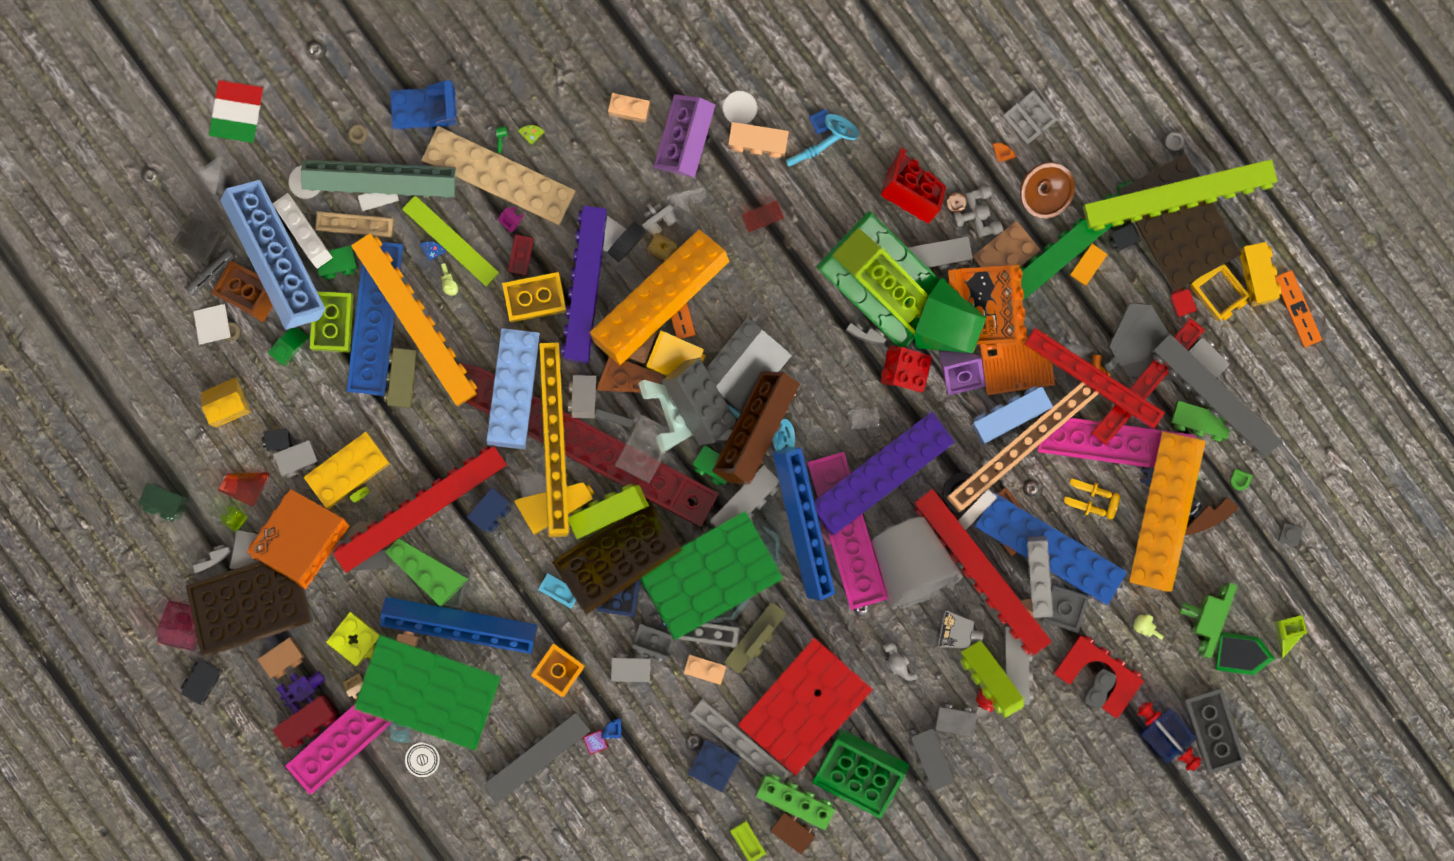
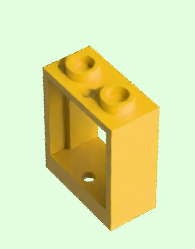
M1225 264L1199 277L1189 285L1216 321L1223 319V321L1227 320L1233 315L1231 311L1236 307L1241 309L1248 303L1246 299L1250 297ZM1219 271L1240 296L1238 300L1221 313L1217 311L1199 288Z

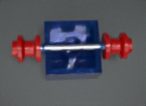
M1144 701L1137 708L1139 710L1137 715H1143L1146 718L1145 724L1147 725L1139 733L1164 763L1168 764L1180 754L1177 760L1178 762H1185L1186 771L1190 769L1192 771L1196 770L1201 765L1199 761L1202 758L1200 756L1195 757L1192 754V747L1185 749L1196 739L1194 734L1172 709L1167 708L1161 714L1160 711L1155 712L1151 708L1153 705L1151 701L1149 703Z

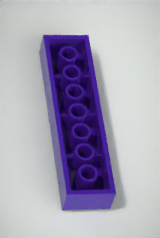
M583 206V211L579 210L578 222L581 224V228L576 231V241L579 244L578 249H574L573 255L576 268L572 267L571 279L574 281L573 287L570 286L568 298L571 300V306L567 305L566 311L569 324H565L564 336L567 340L566 344H562L561 355L566 362L589 364L592 337L589 332L594 327L608 215L606 208Z
M933 412L929 413L816 499L814 505L818 520L830 536L835 535L954 444L955 441Z

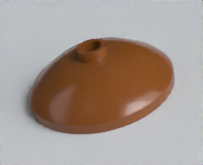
M1045 162L1035 166L1026 174L1021 184L1020 198L1024 208L1030 214L1039 218H1051L1059 215L1070 205L1075 192L1073 176L1067 168L1055 162ZM1045 184L1044 188L1040 189L1041 185Z

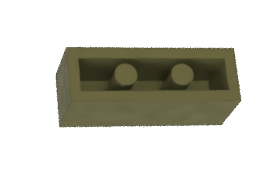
M393 348V352L389 354V364L392 365L391 371L387 372L389 390L385 391L384 398L389 407L412 409L418 358L417 350Z

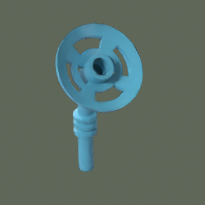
M828 114L825 117V124L832 131V135L818 145L814 144L809 149L805 148L804 152L786 159L788 167L804 159H811V156L815 157V154L818 156L819 152L841 138L848 140L857 139L859 137L858 129L849 120L839 115Z
M729 405L728 407L733 416L738 420L741 413ZM782 419L780 429L776 431L772 439L775 451L782 449L785 444L789 447H794L795 433L789 420Z

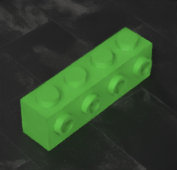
M770 773V775L764 774L755 792L756 797L826 830L835 812L831 801L822 798V800L815 798L816 794L806 789L803 792L797 789L798 785L790 781L785 783L780 780V776L774 773Z

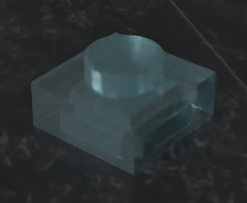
M391 723V742L410 743L411 729Z

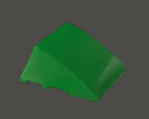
M941 278L928 296L915 331V348L974 353L987 317L974 305L967 302L944 278Z

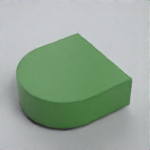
M1234 468L1230 484L1235 490H1244L1249 486L1253 475Z

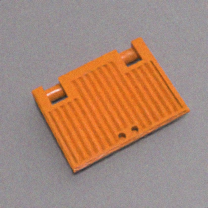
M1025 342L979 344L987 395L1027 390L1034 386L1037 388L1054 386L1055 380L1052 363L1025 346ZM997 350V355L988 357L987 351Z

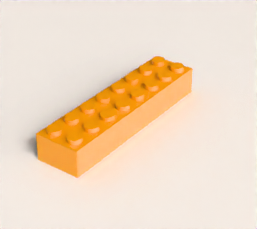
M698 229L589 332L594 343L621 365L729 263L726 251Z
M1162 432L1130 583L1162 591L1173 590L1205 440Z

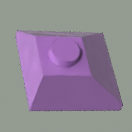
M952 351L939 353L948 396L985 387L982 361L979 355Z

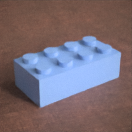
M1034 386L1024 392L1025 396L1020 397L1017 395L1007 401L1008 405L1003 406L1000 404L990 410L991 414L986 416L983 413L973 419L974 423L971 426L981 445L1051 409L1053 406L1043 387L1037 388Z

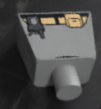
M944 611L937 647L968 648L971 641H982L984 632L973 630L974 621L949 611Z

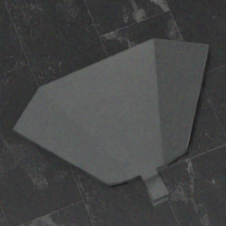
M1128 304L1109 344L1113 355L1101 362L1108 372L1119 363L1128 377L1139 378L1153 362L1154 355L1151 352L1169 333L1151 304ZM1168 373L1163 380L1177 381V377L1173 378Z

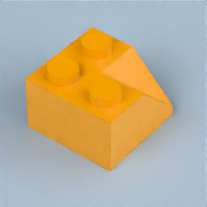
M553 644L531 676L563 698L585 665L556 644Z

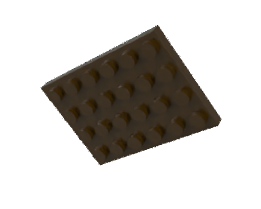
M1184 154L1118 190L1120 196L1197 178L1198 175L1187 155ZM1205 201L1198 202L1199 206L1187 208L1186 205L1179 207L1180 210L1169 213L1168 210L1161 211L1159 216L1150 217V215H1144L1142 220L1135 221L1173 292L1241 255L1213 203L1206 204Z
M646 499L648 507L603 527L552 562L585 615L683 550L650 500Z
M261 561L186 585L199 650L203 658L312 622L305 589L300 587L296 581Z

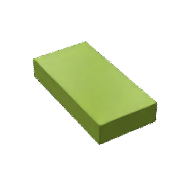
M747 820L730 830L748 861H755L766 854Z

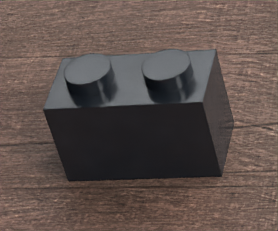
M200 660L199 663L196 661L190 670L192 675L182 683L181 689L183 690L180 694L199 705H204L223 671L204 660Z

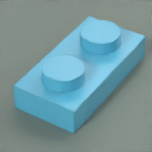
M547 573L538 590L572 609L576 600L567 585Z

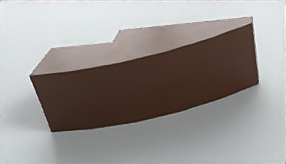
M1229 497L1224 498L1214 510L1209 505L1206 506L1202 513L1187 525L1185 535L1195 534L1221 523L1239 507Z

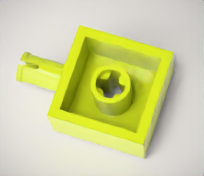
M350 612L326 643L352 664L359 666L365 658L368 657L371 660L378 637L381 634L356 614ZM351 635L358 636V643H351Z

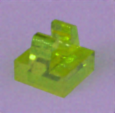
M228 506V514L226 516L221 515L222 523L236 532L248 517L235 507Z

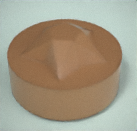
M954 192L949 195L947 206L953 212H961L966 206V198L962 193Z

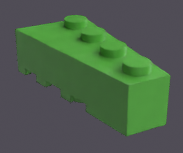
M398 538L385 552L439 606L443 607L469 580V578L402 539Z

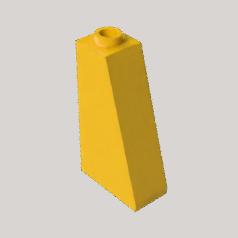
M584 482L566 487L568 515L594 500L592 497L595 494L590 485L586 486ZM546 492L514 501L534 535L548 527Z

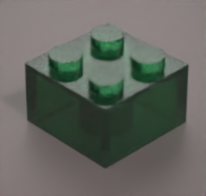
M146 483L138 505L143 506L142 510L155 515L158 512L160 513V518L174 522L175 519H181L189 499L156 485Z

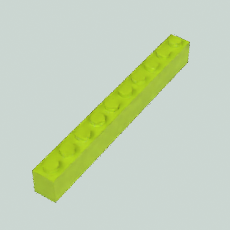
M1271 159L1085 204L1083 211L1088 229L1093 228L1094 231L1105 229L1107 224H1112L1114 227L1124 224V220L1131 219V222L1142 220L1144 215L1155 217L1161 215V211L1165 210L1172 213L1179 211V207L1187 205V208L1199 206L1198 202L1202 201L1209 204L1216 202L1217 198L1223 196L1224 199L1236 197L1235 193L1243 192V195L1255 192L1254 189L1260 187L1262 190L1273 188V184L1278 181Z

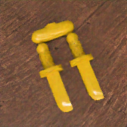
M1071 478L1070 484L1073 487L1090 492L1091 497H1094L1096 493V495L1111 498L1107 513L1104 509L1093 507L1091 501L1087 504L1065 496V504L1084 510L1085 515L1092 512L1102 517L1106 515L1110 520L1115 517L1119 506L1120 494L1114 493L1112 495L1111 491L1097 488L1098 483L1091 485Z

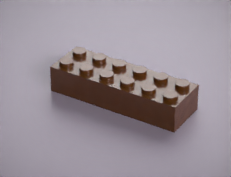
M761 372L712 472L728 483L750 485L755 478L759 465L764 460L767 449L772 444L776 431L780 428L784 415L789 410L792 399L797 394V389L800 385L797 381L784 372Z

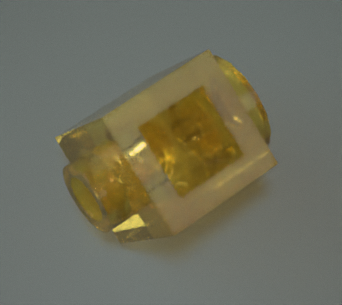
M656 233L647 251L649 255L665 262L676 251L677 243Z

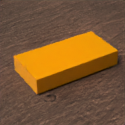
M1091 244L1070 276L1086 286L1108 254Z

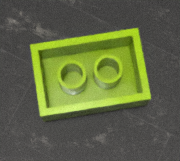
M317 292L325 310L319 320L311 322L310 349L312 351L351 353L354 295L352 293Z

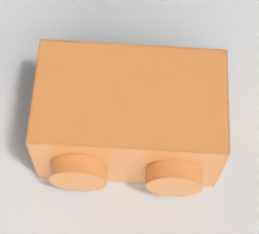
M612 93L608 113L611 116L646 123L650 101Z
M689 655L684 674L721 685L726 666Z

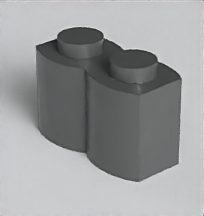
M1099 669L1093 677L1092 686L1084 695L1083 702L1095 709H1100L1106 701L1107 692L1115 684L1116 675L1105 669Z

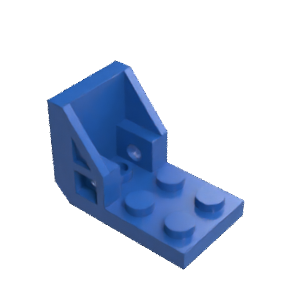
M452 80L428 85L426 89L390 91L393 130L457 125L456 94Z

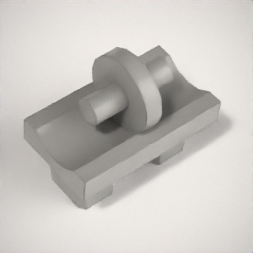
M650 203L646 205L649 211L643 215L646 219L652 215L653 217L643 223L642 227L646 231L648 230L653 237L663 232L657 224L661 220H664L668 227L677 222L671 205H668L659 213L657 211L662 208L659 203L654 207Z

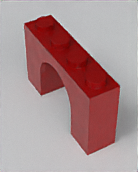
M1087 635L1084 637L1079 636L1053 674L1070 685L1086 664L1093 661H1100L1106 664L1112 673L1116 675V680L1101 708L1118 719L1144 682L1141 679L1142 675L1134 669L1130 671L1125 668L1126 663L1119 658L1115 660L1109 656L1110 652L1104 647L1098 648L1093 645L1095 641Z

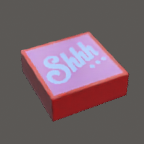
M601 730L583 737L590 755L608 748L605 739H601Z

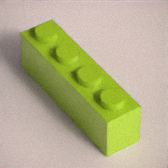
M629 484L622 488L623 492L616 494V492H612L606 495V500L602 502L598 499L589 503V508L585 510L579 508L573 511L572 516L568 517V521L576 538L585 537L648 507V502L640 485L633 486V484Z
M981 640L961 652V665L965 670L970 671L972 680L976 685L979 684L981 686L984 696L987 699L990 698L998 714L1001 713L1005 719L1024 707V697Z

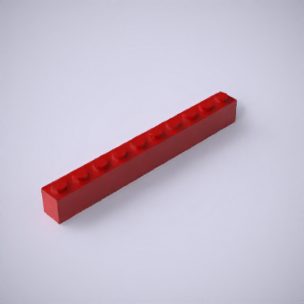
M486 446L479 451L480 456L475 459L473 457L468 458L463 462L465 466L459 470L457 467L453 468L447 473V478L435 480L431 483L432 488L427 491L422 489L415 494L416 498L410 502L407 499L398 505L400 507L399 510L393 512V510L383 515L384 520L379 523L374 521L367 526L368 530L361 534L359 531L350 537L351 542L346 545L343 542L335 547L334 550L336 552L333 553V556L344 572H349L506 467L507 464L494 446L492 448Z
M932 489L914 503L916 506L914 511L919 517H924L932 530L940 537L939 540L944 548L948 547L951 551L949 555L956 564L959 562L962 565L963 569L961 571L967 579L972 578L975 582L973 586L979 594L983 592L987 598L985 600L987 605L991 609L995 608L999 613L997 617L1003 625L1005 623L1008 624L1011 628L1009 633L1015 640L1019 639L1023 645L1020 647L1026 655L1031 654L1034 657L1051 644L1052 641L936 492Z

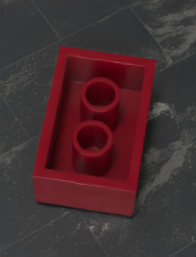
M320 696L272 730L285 749H295L304 743L303 738H311L320 732L319 727L322 725L327 727L336 721L334 717L338 714L327 697Z

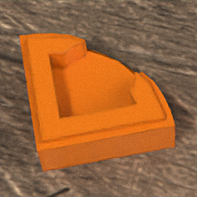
M1002 143L992 144L997 163L1016 158L1014 151Z

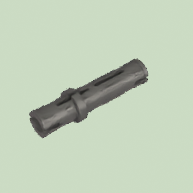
M226 248L201 273L198 272L197 276L185 286V289L194 296L204 285L207 286L209 284L208 281L235 258L233 254Z

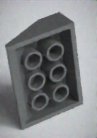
M747 318L706 369L722 397L742 412L761 372H779L792 355Z

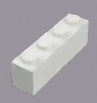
M289 193L272 203L316 268H319L333 258Z

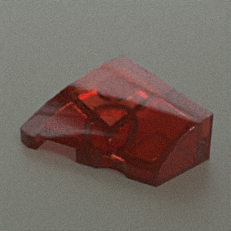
M228 473L218 491L254 507L270 473Z

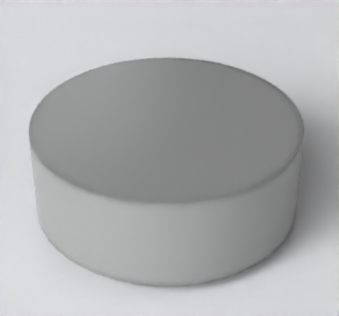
M1178 132L1169 133L1165 138L1166 148L1172 152L1179 151L1184 146L1182 134Z

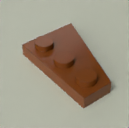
M609 356L596 391L641 393L639 382L647 380L661 384L664 375L628 361H624L619 365Z

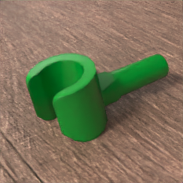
M506 126L498 127L496 130L498 141L497 153H502V137L508 136Z

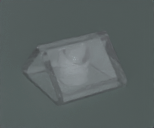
M220 156L197 171L210 192L217 199H221L223 196L229 162Z

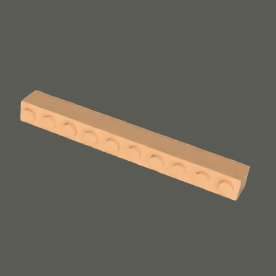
M1080 383L951 493L947 499L958 512L962 511L1099 393L1084 383Z

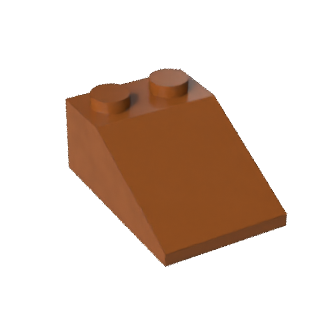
M233 261L228 263L211 294L261 322L265 321L273 307L258 275Z

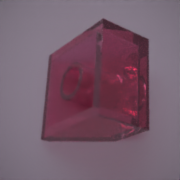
M168 601L158 626L157 643L195 652L198 640L190 605Z

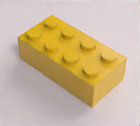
M365 432L307 474L304 479L323 505L330 509L391 463L370 434Z

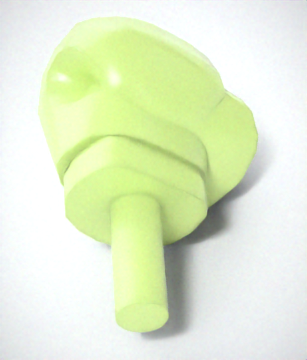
M441 264L444 276L441 277L442 290L446 295H456L458 293V285L453 280L452 275L448 273L446 264Z
M1150 614L1138 615L1133 623V628L1136 632L1148 637L1153 634L1161 640L1164 638V635L1155 630L1156 625L1152 623L1153 616Z

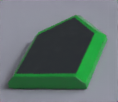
M1220 633L1215 670L1255 675L1275 660L1259 637Z

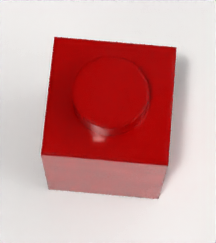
M1182 287L1174 292L1172 291L1173 294L1169 296V300L1176 318L1197 311L1189 289L1184 290Z

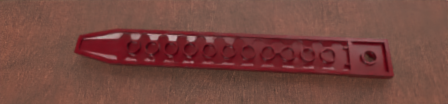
M461 363L467 371L464 375L468 381L472 379L477 386L475 390L477 395L465 403L490 416L495 374L480 367ZM533 395L528 436L544 444L542 400ZM562 410L565 456L623 487L629 484H633V486L640 485L646 499L700 528L702 527L719 493L580 419L572 418V415ZM696 497L698 505L689 506L690 502H688V499Z

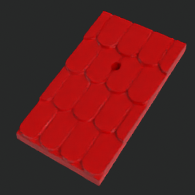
M814 638L739 722L738 726L796 776L873 689ZM816 689L821 690V695L818 697L814 695Z

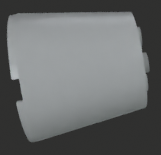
M924 517L909 518L898 525H891L872 540L888 599L893 610L897 609V606L903 609L940 594L939 589L946 585L950 588L963 577Z

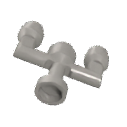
M980 186L978 190L965 193L972 212L962 215L960 212L953 213L957 227L963 226L965 221L975 219L974 223L979 237L989 234L997 235L1003 232L1000 221H994L989 226H983L982 220L990 216V211L987 205L977 206L975 199H987L992 196L990 186Z

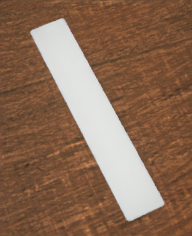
M987 490L958 522L966 530L997 496L990 490Z

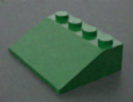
M840 729L812 783L881 819L906 776L909 764Z

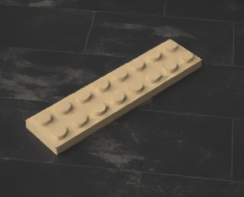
M439 126L422 158L423 162L431 166L456 167L457 178L559 226L576 193L575 190Z

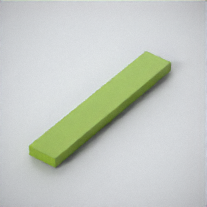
M414 196L402 209L486 287L499 274L493 266L418 197Z

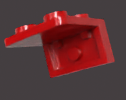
M889 346L880 383L899 386L920 393L924 392L932 360L931 356L903 347Z

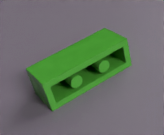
M1181 401L1175 403L1170 424L1174 425V429L1180 431L1189 429L1193 431L1192 434L1201 437L1206 434L1211 436V440L1222 442V439H1228L1230 433L1223 426L1224 422L1219 417L1215 418L1212 416L1209 409Z

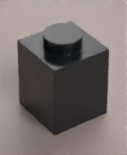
M1132 224L1111 233L1108 240L1112 250L1115 249L1117 253L1140 241Z
M289 429L264 432L262 437L263 448H266L268 452L292 447Z

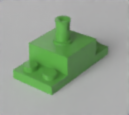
M1225 583L1224 586H1220L1217 594L1220 597L1219 599L1212 596H1203L1200 608L1186 602L1182 603V607L1189 610L1180 608L1179 613L1195 618L1191 632L1205 637L1204 640L1200 641L1197 651H1200L1199 656L1212 658L1238 585Z

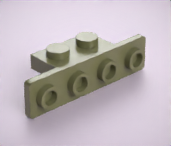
M771 602L739 642L738 647H735L727 657L725 663L737 673H740L753 656L757 658L764 650L761 647L765 641L769 643L775 636L773 631L785 617L786 612Z

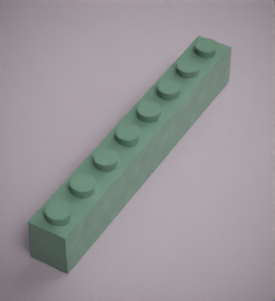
M303 160L301 184L302 189L310 191L363 192L367 194L382 193L386 195L402 194L406 196L422 195L425 197L441 196L448 198L455 197L456 167Z

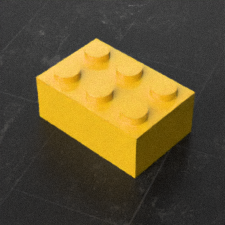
M1267 242L1240 249L1241 255L1239 257L1247 291L1250 295L1251 307L1274 302L1279 299L1281 287L1279 283L1276 284L1275 276H1277V270L1275 265L1271 263L1270 257L1273 256L1271 247L1267 246Z
M559 272L502 283L509 321L511 323L567 311Z

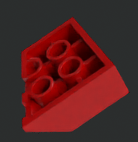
M901 147L886 173L880 195L901 209L916 216L919 220L929 224L941 210L946 186L930 171L925 172L918 165L919 162L915 158L911 160L905 154L906 150Z

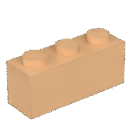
M732 122L728 147L732 148V151L735 152L748 150L753 155L767 153L770 154L769 157L781 158V156H785L789 131Z

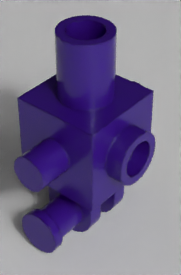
M320 671L309 678L307 676L299 678L294 673L290 676V679L293 681V684L288 686L290 691L286 690L284 684L276 688V691L278 690L281 695L280 699L286 701L285 706H289L293 715L301 710L295 701L301 703L306 700L308 704L314 701L312 695L317 692L315 687L326 680Z

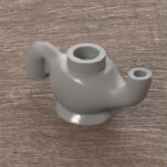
M890 642L883 645L885 652L890 654L889 659L885 660L894 677L898 674L909 681L918 678L915 672L912 674L908 673L907 665L909 661L904 654L900 655L898 653L897 646L894 643Z

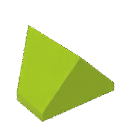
M1303 615L1273 621L1282 659L1300 638L1307 634Z

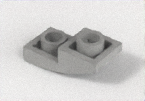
M851 323L846 329L851 335L870 343L884 344L886 341L884 338L885 334L877 328L875 330L870 329L865 334V329L857 323L855 325Z
M225 545L214 547V551L209 552L211 560L208 558L197 560L198 564L193 565L195 573L208 570L223 561L232 552L231 548H225Z

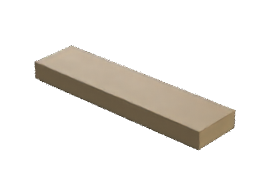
M317 211L315 231L365 236L371 233L373 236L392 238L394 219Z

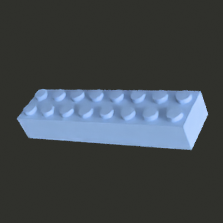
M257 180L227 188L220 201L285 330L319 320L325 307L261 181Z

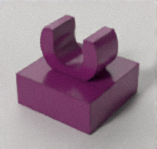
M507 207L498 218V221L510 233L518 227L524 216L523 214L517 216L514 213L516 207L511 209Z

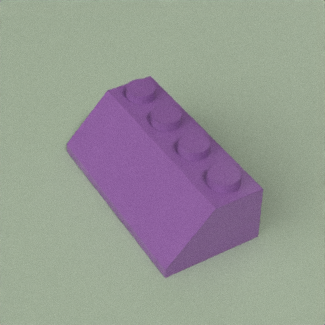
M674 95L654 168L681 176L695 177L716 104L700 97Z

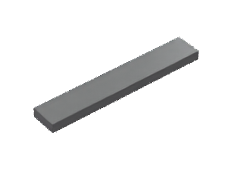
M703 699L690 712L695 719L763 776L765 773L768 775L774 773L780 776V780L784 782L790 775L788 770Z

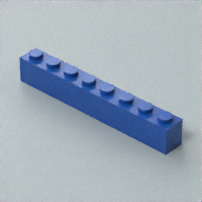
M787 446L772 453L806 597L821 601L834 595L835 590L802 449Z
M385 597L380 618V627L532 654L537 631V624Z

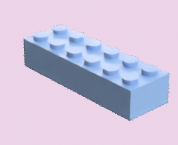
M501 329L487 445L526 450L540 333Z

